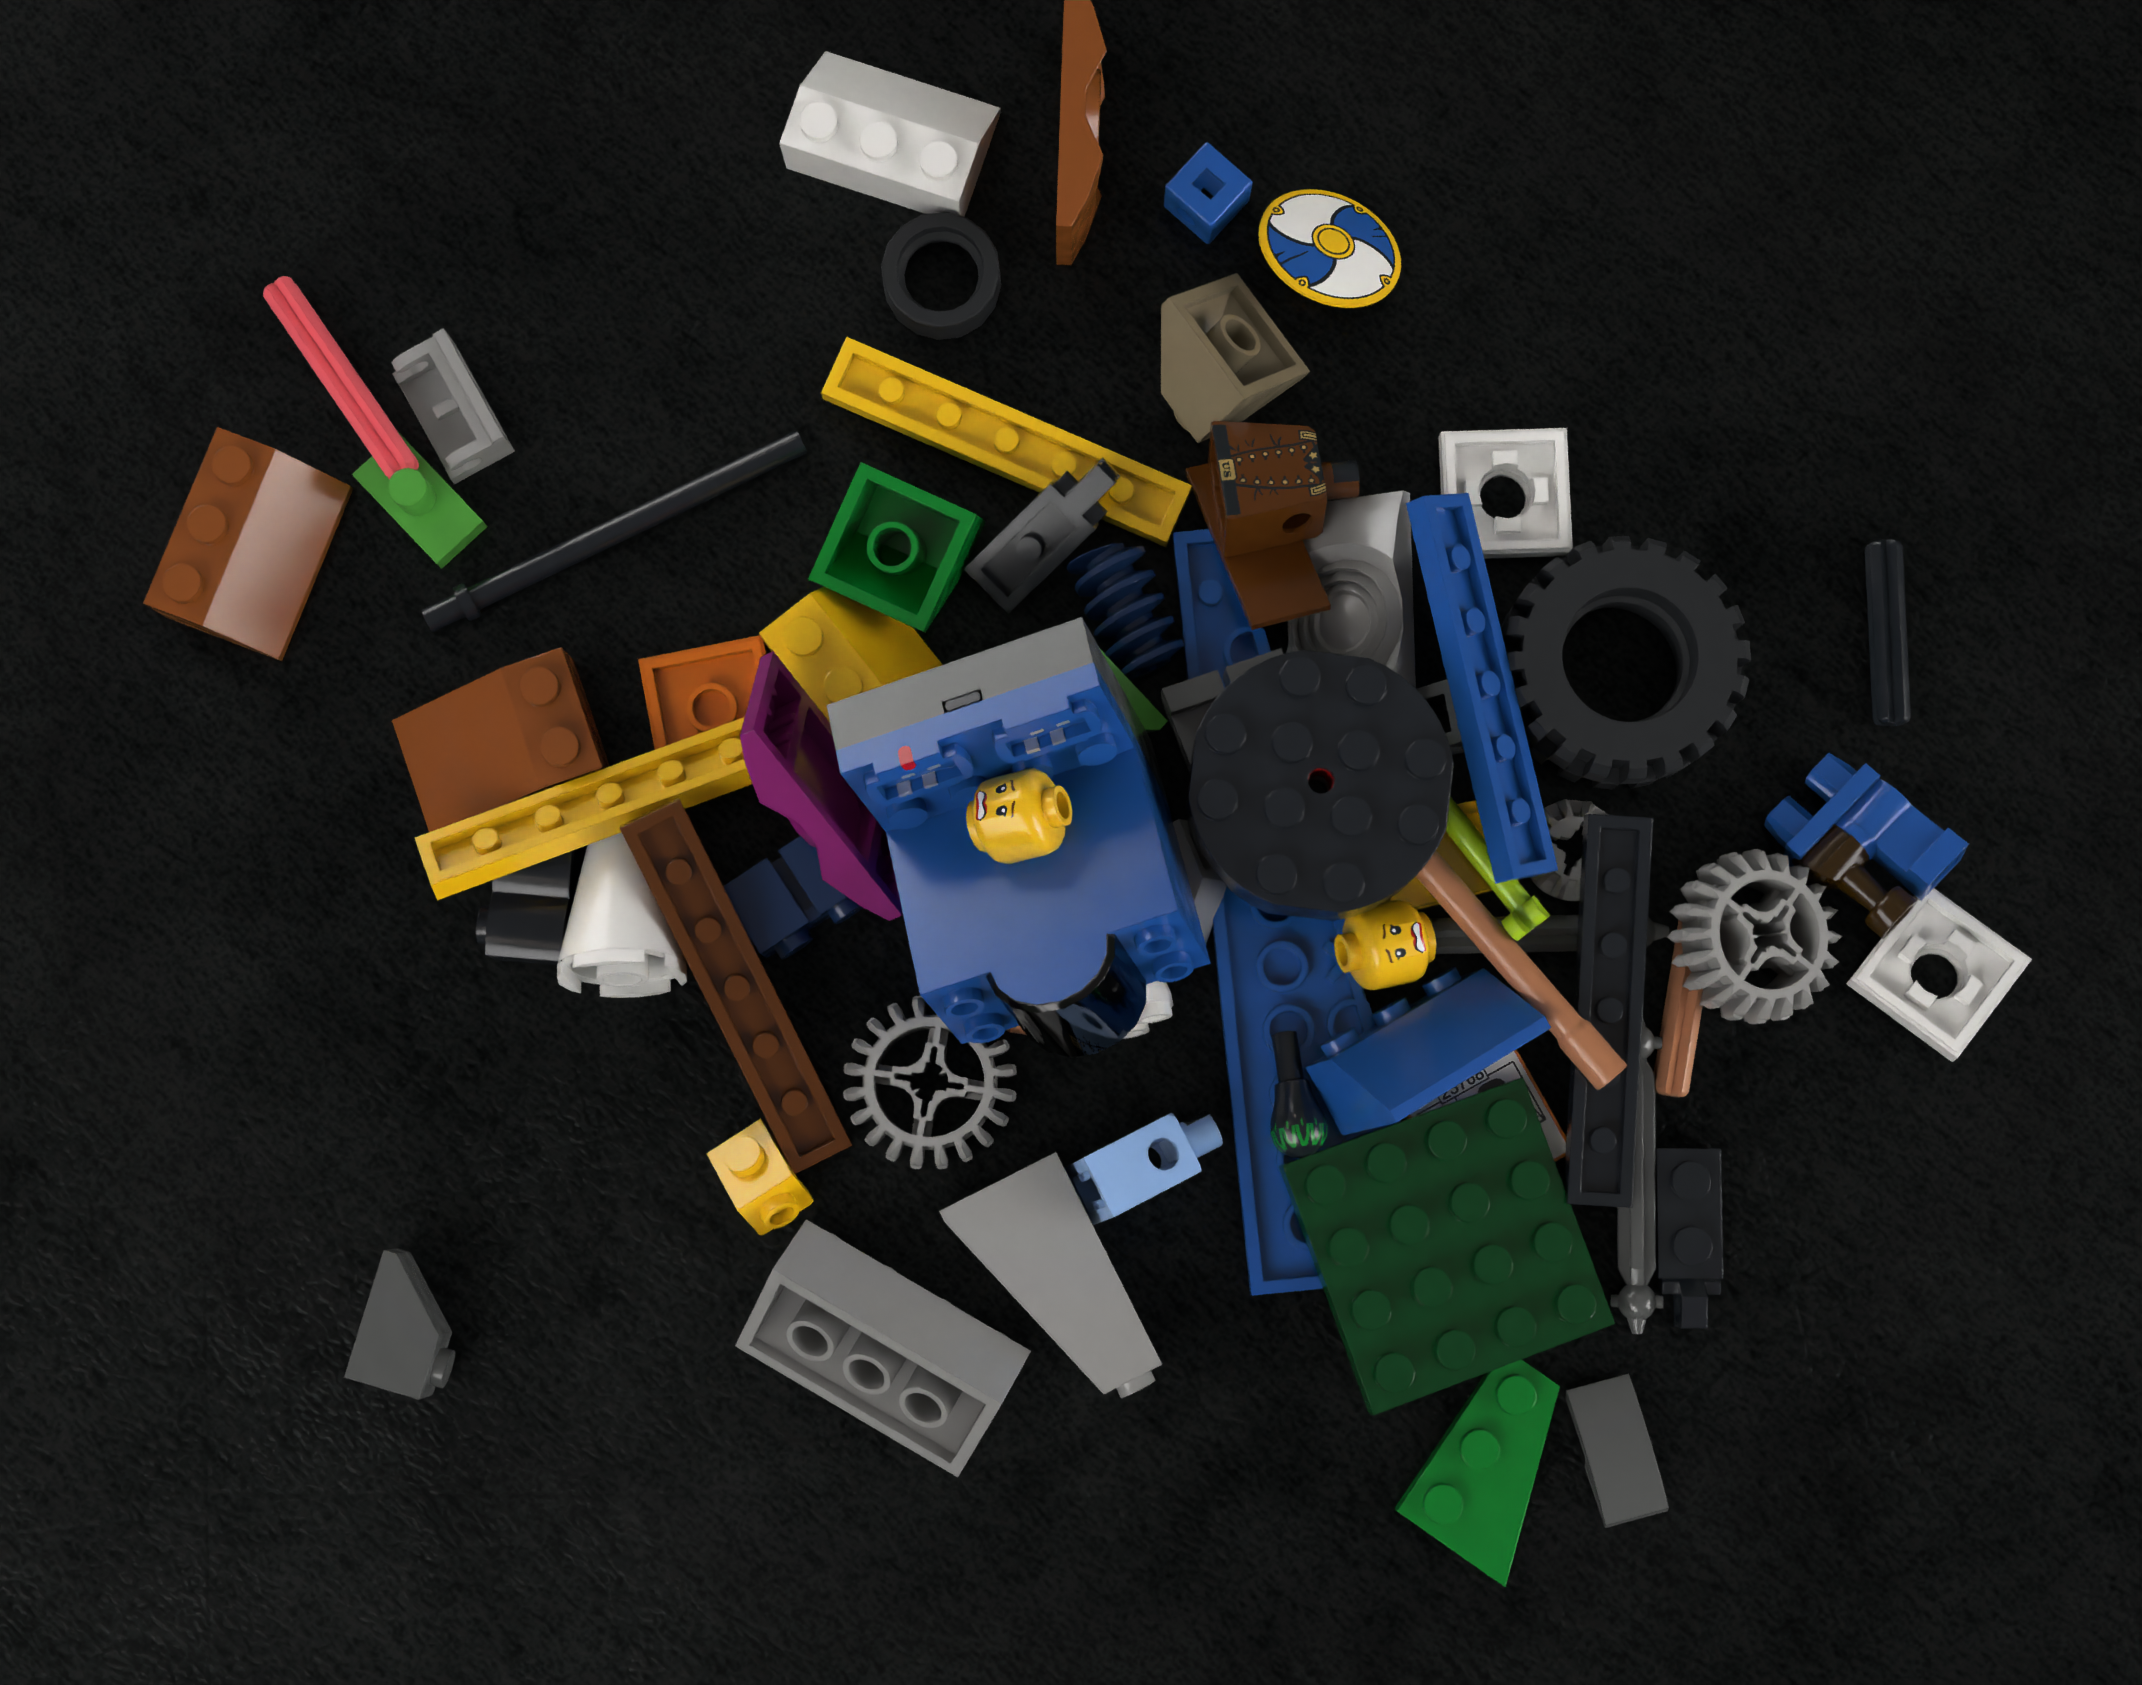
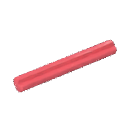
M282 276L274 283L267 285L263 291L264 299L385 476L390 480L391 476L398 470L404 468L418 470V460L297 284L294 283L292 278Z

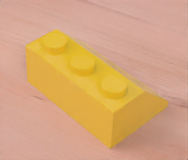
M826 587L809 593L759 632L771 652H775L829 723L826 705L942 665L913 627Z

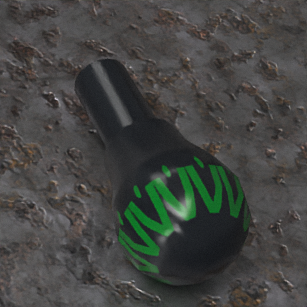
M1279 1032L1271 1036L1278 1083L1274 1086L1275 1102L1271 1116L1270 1135L1274 1145L1281 1153L1291 1158H1304L1315 1154L1323 1146L1327 1138L1328 1124L1319 1103L1313 1095L1310 1081L1304 1079L1297 1032Z

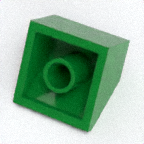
M860 462L808 579L926 633L959 582L986 521L975 513Z

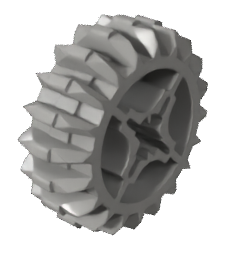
M1759 849L1744 851L1742 855L1737 852L1724 854L1717 859V864H1705L1699 870H1696L1698 880L1687 882L1680 888L1688 903L1675 905L1669 911L1682 922V929L1671 931L1667 936L1668 939L1675 943L1681 942L1683 954L1677 955L1671 964L1677 967L1688 966L1691 971L1682 987L1688 988L1690 991L1703 989L1700 1006H1705L1707 1009L1720 1007L1722 1018L1730 1021L1743 1018L1744 1022L1749 1024L1765 1023L1768 1019L1772 1021L1785 1020L1793 1015V1010L1806 1009L1809 1005L1814 1004L1811 992L1822 991L1825 987L1829 986L1821 970L1831 969L1839 963L1827 951L1828 944L1836 943L1842 937V935L1833 930L1828 931L1826 919H1831L1838 910L1830 906L1821 907L1819 899L1826 886L1818 883L1806 885L1809 868L1801 865L1789 867L1788 855L1776 853L1766 856L1765 851ZM1743 886L1751 887L1764 894L1759 903H1753L1750 906L1748 904L1738 905L1730 898ZM1759 968H1771L1778 975L1765 987L1759 988L1745 981L1750 971H1757Z
M915 996L912 999L914 1017L905 1019L902 1009L897 1003H893L888 1006V1012L895 1022L894 1026L886 1030L882 1023L875 1018H871L867 1022L870 1031L879 1037L873 1047L862 1039H854L851 1045L852 1048L868 1057L865 1066L856 1063H846L844 1065V1073L854 1077H863L862 1087H850L844 1090L843 1095L847 1101L865 1099L867 1108L856 1111L851 1115L850 1119L854 1125H861L873 1118L878 1125L865 1138V1142L869 1146H875L880 1143L886 1134L893 1139L886 1152L888 1160L896 1161L900 1157L904 1146L913 1148L910 1157L911 1168L921 1169L924 1163L925 1150H934L937 1168L946 1169L949 1163L946 1148L956 1146L959 1157L964 1162H968L973 1159V1154L965 1140L975 1135L978 1141L985 1147H990L994 1143L992 1136L981 1128L988 1118L997 1125L1003 1127L1007 1125L1009 1118L1004 1113L994 1110L993 1106L996 1099L1014 1102L1017 1093L1011 1089L998 1088V1078L1015 1076L1017 1070L1014 1064H1004L997 1067L993 1058L1004 1054L1010 1049L1007 1040L1003 1039L989 1047L985 1043L967 1042L975 1050L981 1061L984 1081L972 1080L953 1074L949 1070L946 1061L948 1034L952 1032L937 1014L927 1015L925 1000L922 996ZM929 1029L928 1041L925 1044L923 1055L915 1064L908 1067L882 1065V1061L888 1051L900 1039L911 1033ZM938 1049L935 1064L943 1068L939 1076L947 1075L949 1083L963 1085L964 1089L947 1088L946 1091H935L932 1101L928 1103L927 1114L924 1117L926 1101L918 1097L922 1089L914 1090L913 1083L898 1080L897 1077L899 1075L914 1077L915 1074H926L928 1065H932L934 1051ZM878 1084L902 1088L911 1095L914 1102L912 1134L901 1129L889 1118L879 1098ZM951 1098L980 1101L975 1113L960 1128L942 1136L931 1137L936 1114L939 1107L945 1101Z

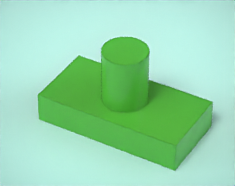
M400 434L418 460V470L411 468L398 470L389 480L373 456H371L352 475L442 569L488 526Z

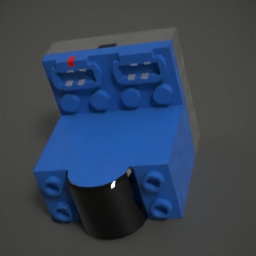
M1082 617L826 705L840 774L886 832L920 995L961 1044L967 1042H990L1001 1037L1005 1030L1020 1026L1031 1041L1048 1053L1071 1058L1097 1054L1119 1043L1137 1025L1146 1005V984L1155 981H1178L1189 976L1195 968L1211 964L1152 741ZM1036 768L1046 773L1055 786L1060 785L1066 790L1072 805V821L1069 825L1065 826V837L1059 849L1054 852L1011 864L997 862L987 852L979 851L974 845L967 828V806L973 800L980 783L997 776Z

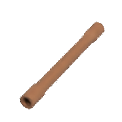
M1435 851L1428 863L1416 875L1417 879L1516 993L1546 1017L1551 1026L1549 1031L1557 1039L1562 1051L1598 1091L1620 1074L1627 1067V1064L1596 1028L1576 1012L1442 856Z

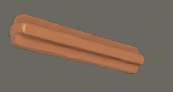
M1678 920L1677 930L1682 929V922ZM1681 942L1674 945L1672 961L1677 955L1683 954ZM1671 964L1660 1031L1662 1049H1657L1654 1068L1656 1093L1661 1095L1684 1097L1689 1093L1703 1008V1006H1700L1703 989L1690 991L1688 988L1682 987L1691 971L1688 966L1677 967L1674 964Z

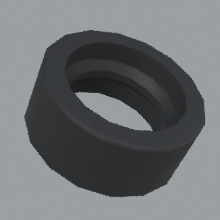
M947 212L920 215L902 225L888 242L881 264L887 303L897 320L917 335L936 340L962 337L980 327L996 307L1001 289L998 253L986 231L967 217ZM949 242L960 245L971 254L977 265L979 279L975 292L965 304L954 310L938 312L926 309L913 300L906 288L904 274L908 261L917 250L931 243Z

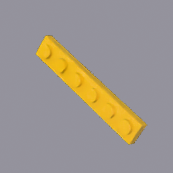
M846 337L821 391L823 400L1039 493L1053 479L1057 481L1066 471L1079 481L1100 459L1104 458L1121 476L1098 500L1108 511L1101 520L1164 547H1167L1191 493L1192 485L849 337Z
M745 717L415 837L437 901L621 833L620 825L678 797L686 809L751 785L752 781L745 765L740 739Z

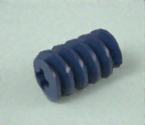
M1113 543L1078 556L1069 562L1066 568L1070 574H1085L1077 581L1074 587L1079 597H1095L1086 605L1084 609L1085 615L1089 620H1105L1095 629L1094 637L1098 643H1115L1105 654L1117 667L1125 666L1121 672L1130 681H1133L1170 663L1171 657L1184 646L1182 639H1162L1161 634L1175 622L1173 616L1153 617L1151 611L1165 600L1164 594L1162 592L1143 593L1142 587L1156 576L1153 569L1134 571L1132 564L1146 553L1144 546L1124 547L1123 543Z

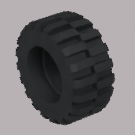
M1629 536L1609 537L1602 546L1597 547L1592 541L1573 547L1564 558L1559 559L1556 557L1543 567L1525 587L1513 607L1507 613L1501 626V631L1526 736L1533 746L1530 749V753L1541 765L1546 760H1550L1560 767L1558 776L1574 783L1581 777L1592 780L1593 788L1612 790L1619 784H1628L1630 789L1646 786L1662 777L1668 778L1700 758L1715 746L1714 741L1728 731L1737 717L1733 709L1735 704L1745 698L1749 679L1741 675V669L1751 661L1750 641H1738L1736 630L1745 621L1738 605L1726 609L1719 598L1728 589L1716 574L1707 582L1694 571L1699 565L1700 560L1688 552L1683 551L1675 559L1665 554L1666 542L1647 538L1641 546H1631ZM1602 608L1627 610L1647 619L1663 634L1669 643L1675 659L1676 685L1670 699L1657 713L1639 721H1617L1596 713L1586 706L1574 693L1564 671L1562 649L1570 629L1586 614Z

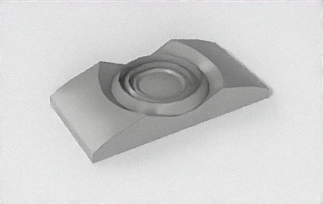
M1403 490L1327 502L1323 533L1316 538L1303 540V543L1330 601L1331 609L1289 620L1286 653L1308 650L1370 658L1398 673L1416 688L1411 524L1406 503L1410 502V493Z

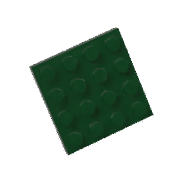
M1523 1077L1279 1166L1368 1413L1371 1415L1382 1413L1615 1324L1571 1204L1566 1203L1567 1193Z

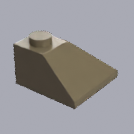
M1237 273L1171 296L1161 305V394L1174 410L1178 423L1191 433L1197 443L1210 438L1211 422H1242L1299 382L1310 372Z

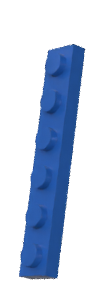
M1469 493L1422 496L1406 503L1495 884L1558 871Z

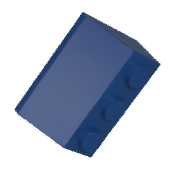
M1453 967L1423 983L1422 987L1426 995L1414 1003L1409 1004L1406 997H1402L1374 1012L1371 1016L1376 1025L1359 1035L1355 1027H1352L1322 1043L1320 1047L1325 1056L1305 1068L1342 1136L1397 1123L1551 1028L1550 1024L1543 1014L1486 969L1482 968L1460 976L1456 967Z

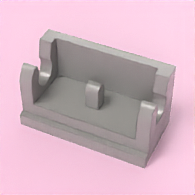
M443 328L432 334L433 337L397 356L391 363L396 372L392 373L418 418L448 476L456 484L515 452L460 351Z

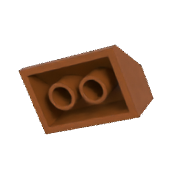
M217 427L143 604L166 618L282 661L353 488L275 448Z

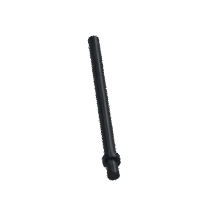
M797 430L470 587L463 582L453 587V595L422 609V614L432 632L464 617H467L469 621L482 616L481 609L806 454V448Z

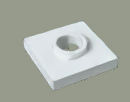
M1567 428L1444 431L1440 433L1438 439L1441 495L1469 493L1484 559L1567 556L1573 548ZM1502 476L1509 477L1518 482L1525 495L1524 508L1521 513L1509 519L1497 516L1493 518L1486 514L1481 507L1483 503L1481 502L1480 491L1487 481Z
M1933 889L1922 901L1915 895L1913 896L1918 901L1914 908L1884 939L1881 938L1846 984L1953 1062L1960 1056L2032 959L1939 891ZM1928 954L1940 955L1954 966L1957 973V984L1949 996L1936 999L1937 996L1925 991L1917 980L1913 983L1911 968L1919 957Z

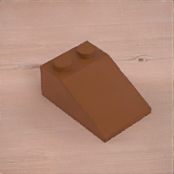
M562 647L499 668L392 720L429 832L610 766L575 662Z

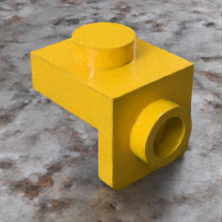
M761 1118L706 1153L737 1211L759 1235H764L773 1229L786 1226L797 1217L800 1211L813 1203V1198L808 1189L792 1171L771 1130Z

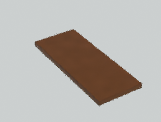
M1209 464L1186 468L1185 474L1189 484L1192 485V491L1251 630L1331 609L1330 601L1303 541L1238 556L1224 557Z

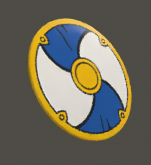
M1304 189L1292 191L1278 197L1263 213L1258 232L1262 253L1275 274L1301 295L1333 307L1359 308L1382 300L1396 285L1401 272V256L1398 245L1386 225L1360 203L1334 192Z

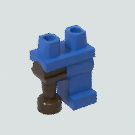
M1828 753L1812 769L1804 783L1827 803L1812 816L1788 795L1768 814L1764 826L1774 839L1785 848L1783 855H1788L1789 867L1801 865L1809 868L1807 880L1811 884L1818 883L1826 886L1825 890L1838 888L1868 909L1870 912L1865 918L1866 925L1884 939L1909 914L1918 901L1900 886H1896L1887 892L1864 866L1873 859L1922 901L1961 861L1969 843L1950 828H1947L1945 831L1911 805L1896 788L1879 779L1881 775L1865 763L1856 771L1849 764Z

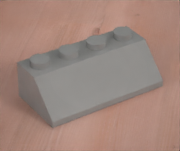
M805 1220L772 1269L735 1345L747 1354L956 1477L960 1475L1031 1352L1008 1338L1005 1334L987 1326L953 1306L947 1300L934 1295L900 1275L894 1269L883 1265L842 1241L836 1235L825 1231L808 1220Z

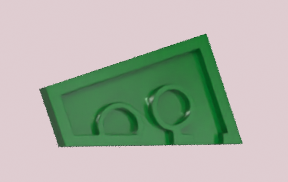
M1522 1359L1484 1374L1394 1508L1398 1513L1504 1587L1507 1584L1560 1389L1558 1384Z

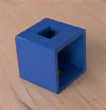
M1205 142L1166 184L1164 207L1206 244H1209L1249 202L1253 182L1212 145ZM1203 188L1213 196L1211 200L1201 192Z

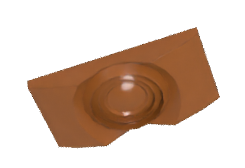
M1064 0L1056 215L1057 265H1072L1087 238L1102 197L1098 189L1103 153L1099 146L1100 106L1105 98L1101 61L1107 50L1091 0Z

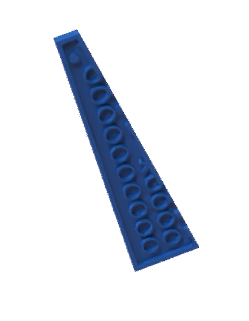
M1209 529L1173 532L1172 540L1187 680L1218 670L1222 680L1225 667L1271 652L1266 632L1263 627L1251 630ZM1226 887L1222 901L1213 918L1212 929L1250 1295L1323 1289L1279 1169L1280 1165L1299 1158H1291L1281 1153L1274 1145L1270 1135L1271 1116L1275 1102L1274 1086L1278 1083L1271 1036L1285 1031L1297 1032L1304 1079L1310 1081L1313 1095L1319 1103L1328 1124L1327 1138L1323 1146L1318 1150L1321 1151L1389 1126L1385 1125L1342 1136L1305 1068L1325 1056L1320 1045L1328 1039L1352 1027H1355L1360 1035L1375 1026V1022L1371 1016L1372 1011L1366 999L1364 988L1354 980L1350 972L1344 973L1336 960L1334 942L1336 936L1342 934L1345 919L1328 921L1267 913L1251 906Z

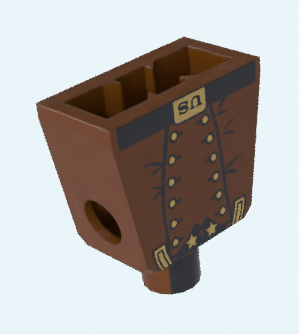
M1230 421L1211 422L1208 464L1224 557L1238 556L1316 538L1323 533L1327 500L1358 497L1359 471L1356 460L1321 462L1316 433L1309 426Z

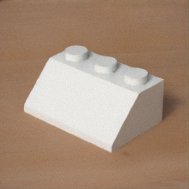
M825 51L798 89L779 144L787 169L925 214L947 212L965 217L1001 113V108Z

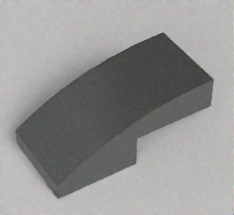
M1625 1374L1566 1390L1565 1399L1586 1458L1584 1467L1605 1528L1668 1511L1669 1506L1658 1464L1630 1375Z

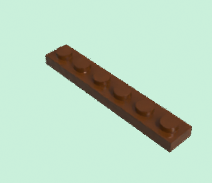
M678 797L620 825V830L794 1174L852 1146L851 1140L680 798Z

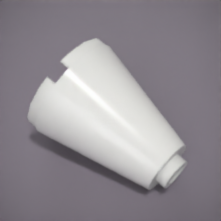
M622 832L587 845L557 963L559 985L570 991L581 993V982L599 984L600 997L611 998L644 997L667 993L671 991V979L673 978L683 986L687 982V961Z

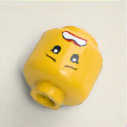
M1029 768L990 778L980 783L973 800L967 806V828L974 845L979 851L987 852L997 862L1011 864L1048 855L1059 849L1065 837V826L1069 825L1072 821V805L1066 790L1062 786H1055L1046 773L1036 768Z
M1393 900L1383 902L1368 912L1345 919L1342 934H1338L1335 938V956L1340 969L1344 973L1350 972L1354 980L1365 989L1379 990L1413 983L1425 974L1428 963L1432 962L1435 958V932L1428 916L1424 912H1418L1407 901Z

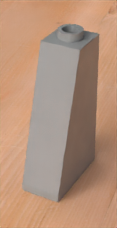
M1056 1152L939 1211L948 1227L1103 1394L1116 1388L1120 1397L1123 1398L1156 1381L1151 1370L1161 1366L1162 1363Z

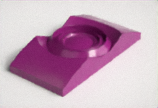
M774 651L760 657L740 733L745 765L759 802L787 817L795 831L809 845L817 848L822 880L861 907L888 921L902 916L903 912L886 832L840 774L829 721Z

